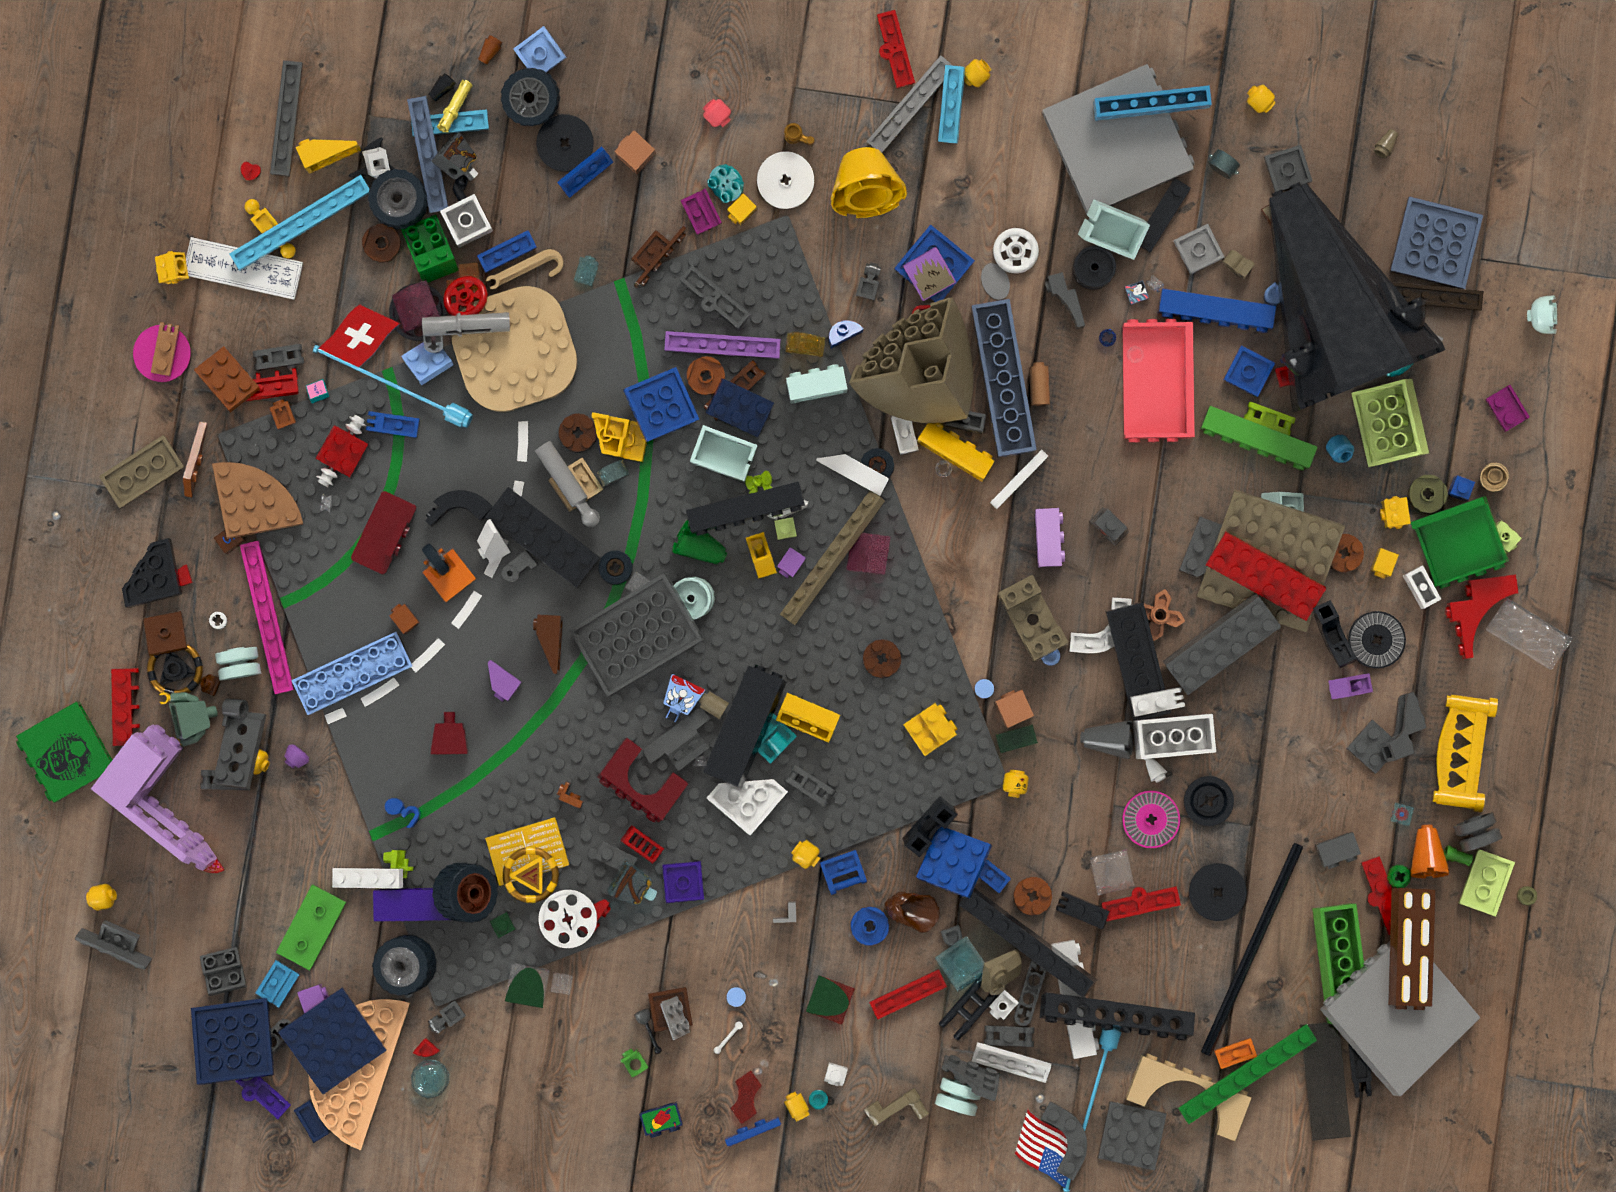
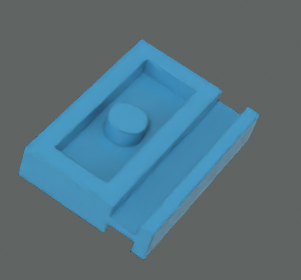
M275 960L257 989L256 994L262 998H267V1001L280 1008L300 974Z

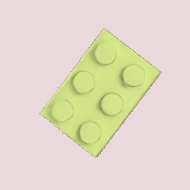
M1477 849L1459 904L1496 917L1515 862Z

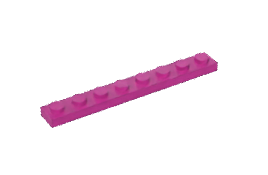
M254 541L242 544L240 549L274 693L280 694L294 690V685L291 681L292 677L260 542Z

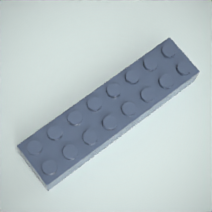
M1010 299L972 305L971 313L997 458L1035 452L1037 449Z

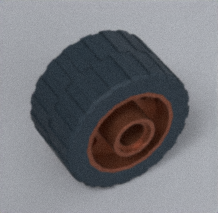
M453 863L447 865L439 872L433 884L432 896L437 911L443 917L453 921L474 923L485 919L493 911L497 902L498 887L494 876L484 866Z

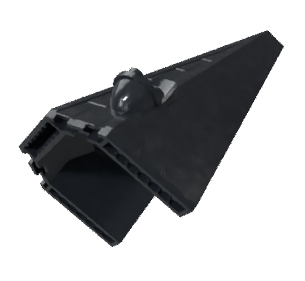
M1298 182L1289 186L1290 190L1286 192L1279 190L1271 194L1272 197L1268 201L1285 353L1282 354L1280 361L1285 363L1288 368L1293 412L1328 399L1327 393H1330V396L1333 397L1445 350L1443 342L1425 323L1426 301L1419 297L1407 302L1393 283L1307 183L1301 185Z

